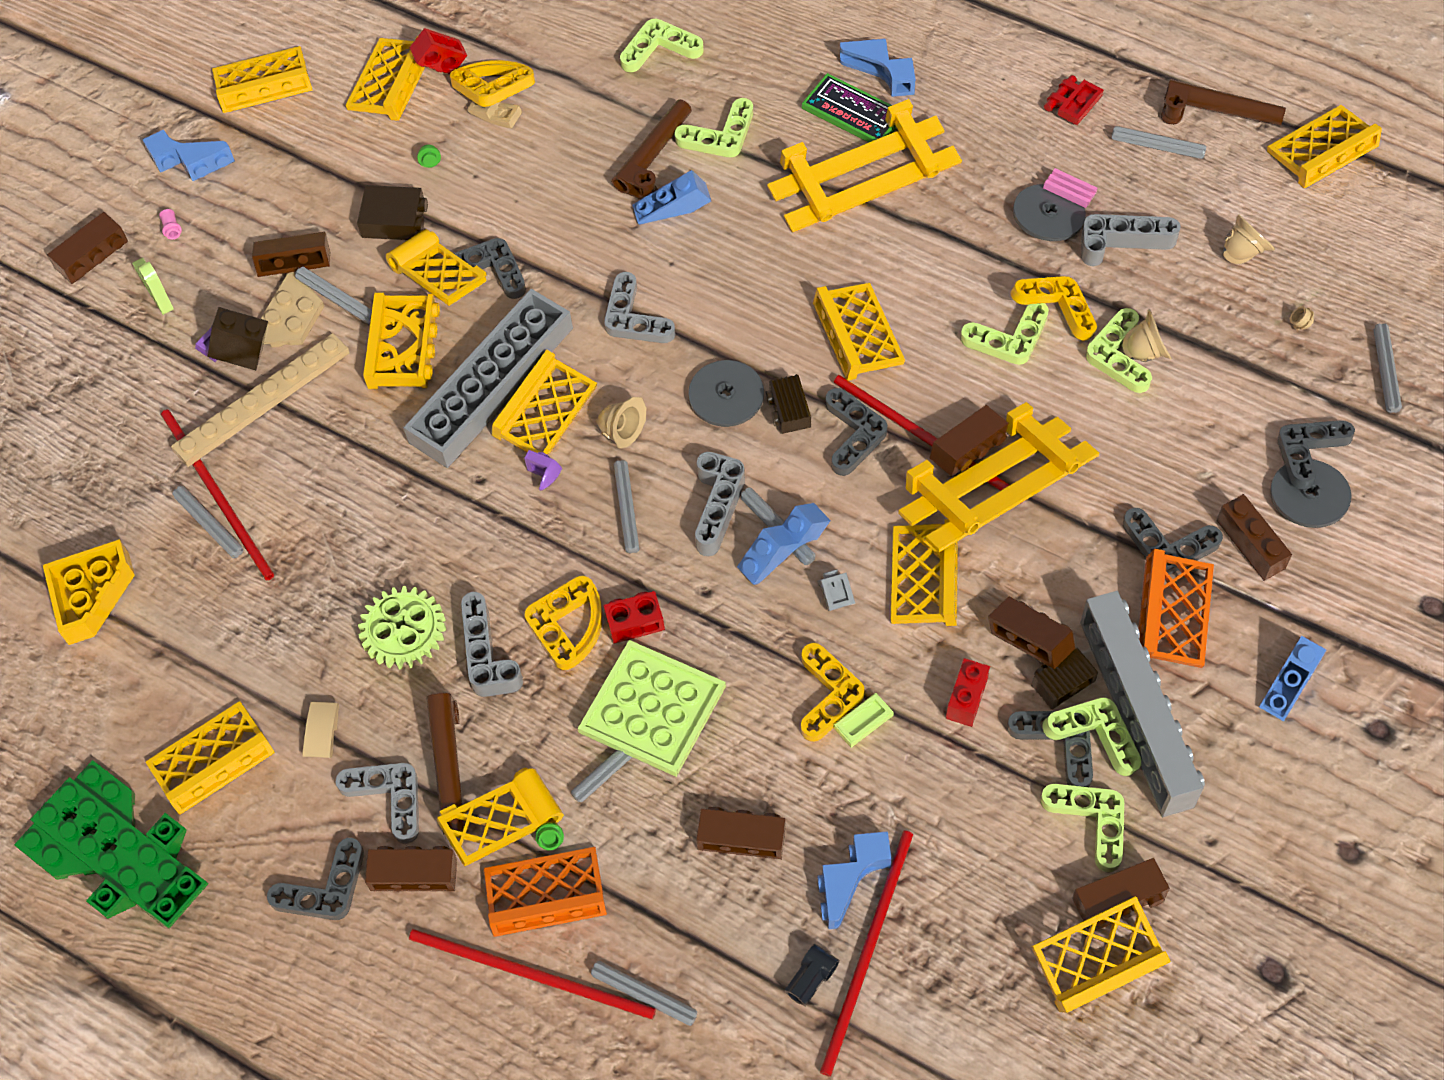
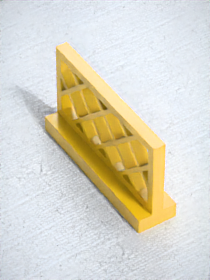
M379 38L345 105L347 110L387 114L390 120L399 121L425 67L419 66L414 61L411 50L403 56L400 54V52L410 49L409 47L414 41ZM384 46L393 47V49L381 54ZM396 54L398 55L399 58L387 64V59L393 57ZM381 62L385 64L384 66L373 71L375 65ZM403 64L400 70L392 72L391 69ZM388 71L390 72L391 75L381 80H378V76ZM372 79H375V80H376L375 83H373L372 85H370V86L364 88V85H365L368 81H370V80H372ZM394 81L392 87L384 90L383 86ZM379 88L382 90V92L371 98L368 95ZM364 96L368 98L361 103H356L358 99ZM386 98L383 106L374 105V103Z
M301 46L212 68L216 94L223 113L312 91ZM297 56L293 61L287 60L289 57ZM269 62H275L271 67L266 66ZM281 65L287 66L284 71L278 69ZM246 68H252L249 72L243 71ZM260 70L265 72L262 76L256 75ZM230 73V75H229L227 78H223V77H220V76H219V75H223V74ZM237 76L242 77L239 82L233 81Z
M1339 105L1267 146V152L1299 177L1298 184L1303 188H1307L1378 147L1382 128L1376 123L1369 126L1344 106ZM1338 115H1341L1345 119H1347V121H1336L1332 119ZM1317 127H1329L1328 132L1314 131V129ZM1332 127L1346 128V133L1331 132ZM1349 128L1360 129L1361 132L1349 133ZM1299 137L1310 138V142H1300L1295 140ZM1313 138L1328 139L1327 143L1313 142ZM1331 139L1345 140L1340 144L1330 143ZM1292 148V152H1280L1278 149ZM1295 148L1309 149V154L1294 153ZM1312 149L1327 150L1322 154H1312ZM1293 160H1302L1308 162L1304 163L1299 167L1296 163L1293 162Z
M870 283L829 291L826 286L816 289L813 305L844 376L848 381L856 379L859 373L904 364L905 358ZM866 292L869 299L865 302L854 296L857 293ZM840 297L847 300L843 307L835 303L833 298ZM850 303H853L863 309L858 314L847 308ZM868 310L876 314L877 320L873 321L864 317L865 311ZM846 315L856 321L851 326L842 321V316ZM861 322L872 327L870 332L866 333L857 329L858 323ZM875 329L885 333L886 339L884 341L872 336ZM854 334L865 340L862 345L856 344L851 341V335ZM868 341L880 346L878 353L865 348ZM883 349L893 352L896 358L888 359L882 356L881 353ZM862 353L872 358V363L862 364L859 359L860 354Z
M546 350L492 424V436L500 441L503 438L526 452L531 450L536 453L541 451L533 447L532 440L546 438L547 446L543 453L549 455L596 389L597 382L555 359L554 353ZM557 368L565 373L567 379L553 382L552 373ZM583 383L588 388L583 393L574 394L572 384ZM568 385L571 395L557 397L555 387ZM551 388L553 398L539 400V391ZM572 400L573 410L561 413L559 403ZM555 404L557 414L544 416L541 406ZM538 407L540 417L526 419L524 413L526 409ZM559 419L561 427L558 430L548 432L545 422ZM542 423L544 433L530 435L528 425ZM524 426L526 436L515 437L510 432L514 427Z
M945 519L944 524L893 526L892 624L945 622L946 626H957L958 541L938 552L924 539L926 535L950 522V520ZM899 534H911L915 539L905 547L899 542ZM921 542L928 550L918 558L911 550ZM932 553L940 559V562L933 569L924 563ZM907 554L915 562L904 570L899 565V561ZM920 565L928 573L921 580L917 581L910 574ZM931 577H934L939 582V586L931 593L923 585ZM907 578L914 586L904 594L898 589V585ZM920 589L928 597L919 605H916L910 597ZM905 601L914 608L908 615H897V609ZM931 601H934L939 606V614H927L922 609Z
M239 701L145 763L161 786L169 802L178 814L181 815L275 752ZM239 712L242 713L239 725L228 724L231 717ZM212 729L219 730L216 740L205 739L206 734ZM226 730L237 731L234 741H222ZM244 732H255L256 735L246 742H240ZM195 745L192 756L181 755L184 747ZM202 746H213L210 757L199 756ZM220 747L231 748L228 754L217 758ZM164 760H172L168 771L157 770L155 767ZM178 761L189 762L186 773L175 772ZM196 762L207 763L205 769L198 773H193ZM172 778L183 779L182 784L170 791L169 786Z
M1136 896L1031 946L1056 999L1054 1002L1058 1011L1068 1013L1171 962L1166 951H1162ZM1131 905L1137 916L1133 927L1119 922L1123 909ZM1116 913L1114 919L1108 917ZM1100 920L1113 923L1108 939L1093 934L1096 924ZM1090 926L1088 932L1082 930V929H1084V928ZM1117 926L1132 931L1127 947L1113 942ZM1075 932L1087 936L1082 952L1068 947L1071 934ZM1137 933L1147 936L1152 947L1151 949L1143 953L1132 949ZM1064 938L1063 944L1057 943V941ZM1092 938L1106 943L1101 959L1087 954ZM1050 944L1061 948L1056 964L1046 961L1041 951L1042 948ZM1111 945L1125 950L1123 961L1118 965L1107 962ZM1066 950L1080 955L1076 972L1061 967ZM1131 953L1137 955L1129 959ZM1085 958L1100 963L1096 976L1090 978L1081 974ZM1105 965L1111 967L1103 972ZM1049 966L1055 968L1053 974ZM1059 971L1074 976L1071 987L1063 992L1060 991L1056 983ZM1079 978L1085 980V981H1083V982L1077 984Z

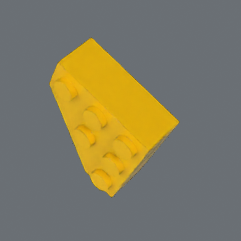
M120 539L43 565L58 632L68 645L95 637L135 576L130 555Z

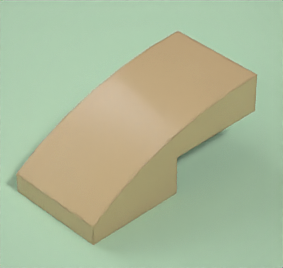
M472 101L467 109L469 113L484 121L510 129L513 128L522 114L520 106L500 102L492 106L482 107Z
M310 703L304 736L303 756L332 758L334 730H337L339 703Z

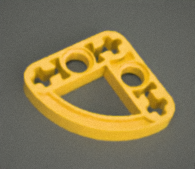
M505 60L472 63L455 69L450 73L452 87L482 107L492 106L535 83L532 68L518 62ZM490 75H503L489 83L480 78Z
M578 576L532 603L525 610V619L528 627L559 669L569 670L579 664L591 652L601 632L603 611L600 596L592 580L586 576ZM578 587L586 588L587 592L578 591ZM568 592H571L572 596L574 595L575 600H571ZM557 598L567 600V604L562 608H556L552 605L553 601ZM589 601L591 606L589 626L581 641L574 647L556 621ZM534 613L541 615L544 623L542 627L539 621L533 618ZM549 631H555L558 633V638L555 641L548 642L544 639V635ZM561 646L566 655L569 654L570 659L565 660L561 658L557 648Z

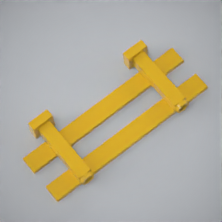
M907 99L887 109L885 120L889 127L895 125L898 131L833 158L809 166L806 161L807 148L803 142L781 150L780 163L784 170L790 168L793 174L767 184L772 197L776 202L803 191L810 204L784 215V219L791 232L793 233L820 221L826 222L834 215L926 177L933 178L939 172L962 163L954 146L934 154L928 146L926 140L945 131L937 116L915 123L911 116L913 105ZM906 148H909L915 159L912 163L829 197H826L820 186V183Z
M1025 402L1008 412L1006 416V421L1009 423L1006 432L1010 436L1019 433L1022 438L944 484L933 475L934 466L928 460L908 470L906 473V490L912 495L919 491L923 496L899 509L898 514L913 526L939 510L950 522L926 535L925 540L938 552H941L967 535L974 534L980 527L1066 475L1075 473L1081 466L1098 457L1099 452L1087 441H1083L1069 449L1059 438L1071 432V428L1058 416L1044 425L1040 424L1032 417L1033 407ZM1037 451L1050 460V462L971 509L959 500L960 497Z

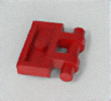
M1070 75L1067 79L1062 80L1056 92L1049 95L1044 109L1051 112L1054 108L1060 107L1057 115L1078 125L1103 96L1104 90L1085 79L1078 85L1076 84L1077 78L1074 75ZM1066 94H1071L1068 98L1064 97Z

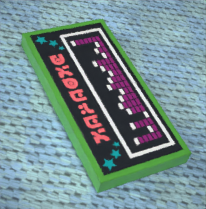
M828 73L802 103L803 110L867 142H872L892 134L897 128L895 125L889 127L885 120L887 109L892 106L891 104Z

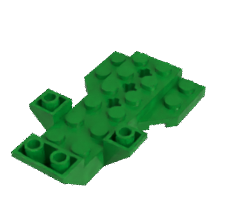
M92 760L74 780L69 777L30 819L34 824L14 846L56 880L78 874L99 875L104 881L86 902L107 919L137 905L158 923L170 929L208 885L203 878L176 860L187 830L168 814L164 813L145 836L135 828L133 808L135 793ZM76 814V818L72 820L70 817ZM92 830H96V833L94 835L89 833ZM112 845H116L115 850L109 849Z

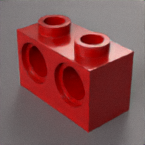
M426 28L422 30L409 47L414 61L419 66L429 67L440 73L450 74L453 70L458 69L468 56L459 39Z
M655 591L640 592L634 597L614 599L608 604L603 605L613 644L665 630L662 612ZM645 609L652 610L649 614L641 613ZM619 616L626 617L623 621L615 620Z
M966 658L963 659L948 704L946 719L970 727L973 726L988 681L990 666Z

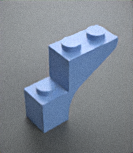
M886 39L840 43V63L843 66L880 77L888 84L891 97L915 95L916 79L912 58L889 60Z
M164 130L142 139L160 173L182 163L192 181L235 162L230 147L225 141L180 143L171 139Z
M815 503L795 506L783 525L763 528L737 567L753 585L759 584L797 548L807 542L817 540L831 520Z
M888 832L855 834L853 845H848L851 863L823 865L822 875H817L819 893H825L826 903H820L822 921L828 920V929L840 927L856 888L863 877L873 871L891 867Z

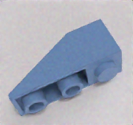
M691 170L634 203L632 206L637 223L640 225L692 213L711 202L706 183Z
M1301 636L1259 708L1284 721L1327 650Z

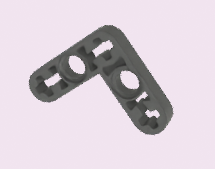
M495 238L454 253L472 267L477 265L481 269L493 266L507 297L517 299L525 294L524 278L505 240ZM499 248L503 257L499 258L495 249ZM473 255H480L482 257L478 262L469 261ZM503 265L512 266V269L508 272L500 271ZM446 266V270H459V267L455 266L456 268L452 269L450 266ZM447 277V278H449V279H457L458 277ZM513 279L518 288L513 289L510 280Z
M834 388L826 394L827 410L856 430L832 456V470L838 475L845 476L852 473L885 439L888 425L884 418L845 390ZM852 411H860L863 413V417L853 419L849 414ZM878 426L881 427V428H880V431H879V430H875L874 432L871 431V428H872V427H873V428H877ZM857 441H862L867 447L864 450H856L852 445ZM848 458V465L844 463L841 466L838 465L839 460L843 462Z
M1341 420L1283 426L1279 432L1278 445L1291 484L1299 489H1309L1312 487L1316 477V469L1309 449L1349 445L1354 437V426L1347 421ZM1316 432L1323 437L1319 439L1310 436V433ZM1299 454L1303 459L1295 460L1290 455Z
M1131 508L1126 512L1123 520L1124 529L1145 558L1154 549H1162L1166 555L1197 561L1219 549L1223 539L1221 530L1215 526L1208 525L1169 544L1144 510ZM1131 518L1134 520L1140 519V524L1138 525L1136 522L1131 523ZM1206 535H1207V537H1209V538H1212V537L1215 538L1214 542H1212L1211 540H1207V541H1205V542H1203V541H1204ZM1151 536L1157 540L1158 544L1153 547L1148 546L1144 543L1143 539ZM1188 545L1194 549L1195 553L1190 556L1185 555L1181 552L1180 548ZM1166 564V572L1169 575L1179 570L1175 564H1169V566Z
M1056 711L1015 712L1009 717L1008 733L1011 737L1019 740H1053L1046 736L1040 723ZM1074 713L1077 723L1086 725L1085 717L1081 713ZM1032 720H1036L1035 731H1032ZM1017 721H1022V724L1025 725L1023 730H1018V726H1016ZM1055 724V726L1060 729L1061 724ZM1090 730L1060 739L1063 740L1065 771L1068 785L1089 787L1091 785L1093 766ZM1073 745H1080L1085 749V755L1075 757L1071 754L1070 748ZM1077 765H1082L1081 775L1085 777L1083 782H1078V779L1075 777Z
M346 838L338 844L326 889L277 883L267 892L268 903L274 910L279 912L329 920L343 919L350 910L364 857V850L360 842L354 838ZM351 846L356 851V853H351L348 861L353 867L346 865L347 856L344 851H349ZM347 872L351 875L347 884H336V877L340 873ZM284 891L287 897L294 898V906L290 899H282L278 903L275 896H280ZM307 895H314L316 897L315 904L310 908H303L301 906L302 899ZM322 897H324V901L327 904H335L336 900H339L342 907H337L335 912H333L330 906L322 905Z

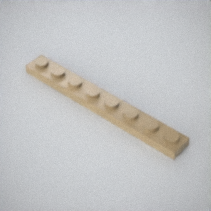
M332 333L171 446L173 452L189 467L350 354L348 347Z

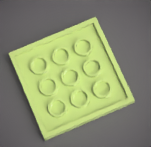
M629 640L579 725L578 732L677 777L726 688V682Z

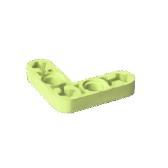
M650 19L621 53L620 61L624 71L635 72L641 68L658 45L685 57L695 59L704 52L703 40L697 35L660 19ZM671 36H678L680 38L677 41L668 40ZM639 43L649 44L646 48L637 47Z
M739 98L734 101L723 132L692 125L677 127L675 130L676 145L683 149L724 157L737 156L742 149L753 117L752 102L747 98ZM742 108H745L743 110L742 117L739 116V111H741ZM739 124L743 128L741 130L734 131L731 129V126ZM705 138H712L714 140L711 144L701 142Z
M143 257L132 262L134 269L162 315L174 310L150 262L146 263Z
M1045 303L1028 304L1013 336L978 323H967L961 331V342L968 348L1010 363L1024 364L1029 360L1045 326L1049 312L1048 306ZM1036 311L1041 312L1040 314H1038L1036 322L1032 321L1033 314H1035ZM1024 329H1031L1035 332V334L1033 336L1027 337L1024 336L1021 333V331ZM972 333L976 334L973 336V338L968 337V335H971ZM983 336H985V342H984V343L981 342V340H983ZM996 339L1002 342V346L995 348L990 346L989 342ZM1020 343L1023 344V352L1016 354L1015 352L1018 351Z
M1124 308L1110 320L1089 344L1086 359L1091 365L1131 391L1142 393L1150 387L1152 380L1150 371L1118 351L1123 344L1125 335L1129 330L1137 326L1139 322V315L1135 310ZM1127 319H1130L1131 322H1130V321L1126 322V324L1123 326V329H1122V328H1121V325H1122L1123 320L1126 321ZM1108 333H1115L1119 336V339L1117 341H1110L1106 338V335ZM1099 351L1102 352V354H1098L1097 356L1094 355V353H1097ZM1116 362L1122 363L1125 369L1117 371L1112 367V364ZM1135 379H1144V381L1141 380L1139 383L1135 381Z
M1099 698L1053 712L1043 722L1044 733L1053 740H1060L1096 729L1113 768L1120 775L1130 776L1141 766V757L1118 708L1108 698ZM1099 709L1106 710L1107 715L1105 713H1100ZM1074 713H1081L1086 719V725L1077 723ZM1065 720L1067 723L1061 729L1058 727L1054 728L1052 725L1053 723L1061 724ZM1109 731H1116L1120 735L1121 742L1116 743L1112 741ZM1122 747L1125 748L1124 751H1123V750H1121V751H1119V752L1117 751V750L1121 749ZM1123 759L1129 760L1131 762V765L1127 763L1124 764Z
M1061 784L1046 786L1040 799L1041 805L1045 810L1052 813L1097 817L1095 863L1104 872L1117 870L1123 857L1125 804L1123 796L1119 792L1110 789ZM1051 793H1056L1058 798L1057 804L1051 803V798H1048ZM1067 794H1071L1069 799V806L1065 805L1067 801L1065 800ZM1078 795H1085L1089 798L1090 805L1084 808L1076 805L1074 798ZM1096 797H1099L1098 809L1094 808ZM1108 799H1113V804H1115L1113 810L1109 809L1108 804H1104L1107 803ZM1106 824L1116 827L1118 834L1115 837H1107L1103 834L1102 827ZM1107 845H1112L1111 857L1116 858L1113 859L1111 864L1106 863V858H1103L1107 851Z

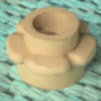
M1300 306L1291 314L1290 322L1296 330L1307 329L1313 324L1314 312L1310 308Z

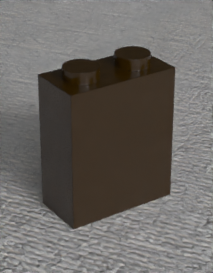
M365 185L357 221L361 237L408 240L424 229L423 213L427 212L428 200L424 198L422 188Z
M218 307L211 329L207 357L256 371L263 350L268 321Z

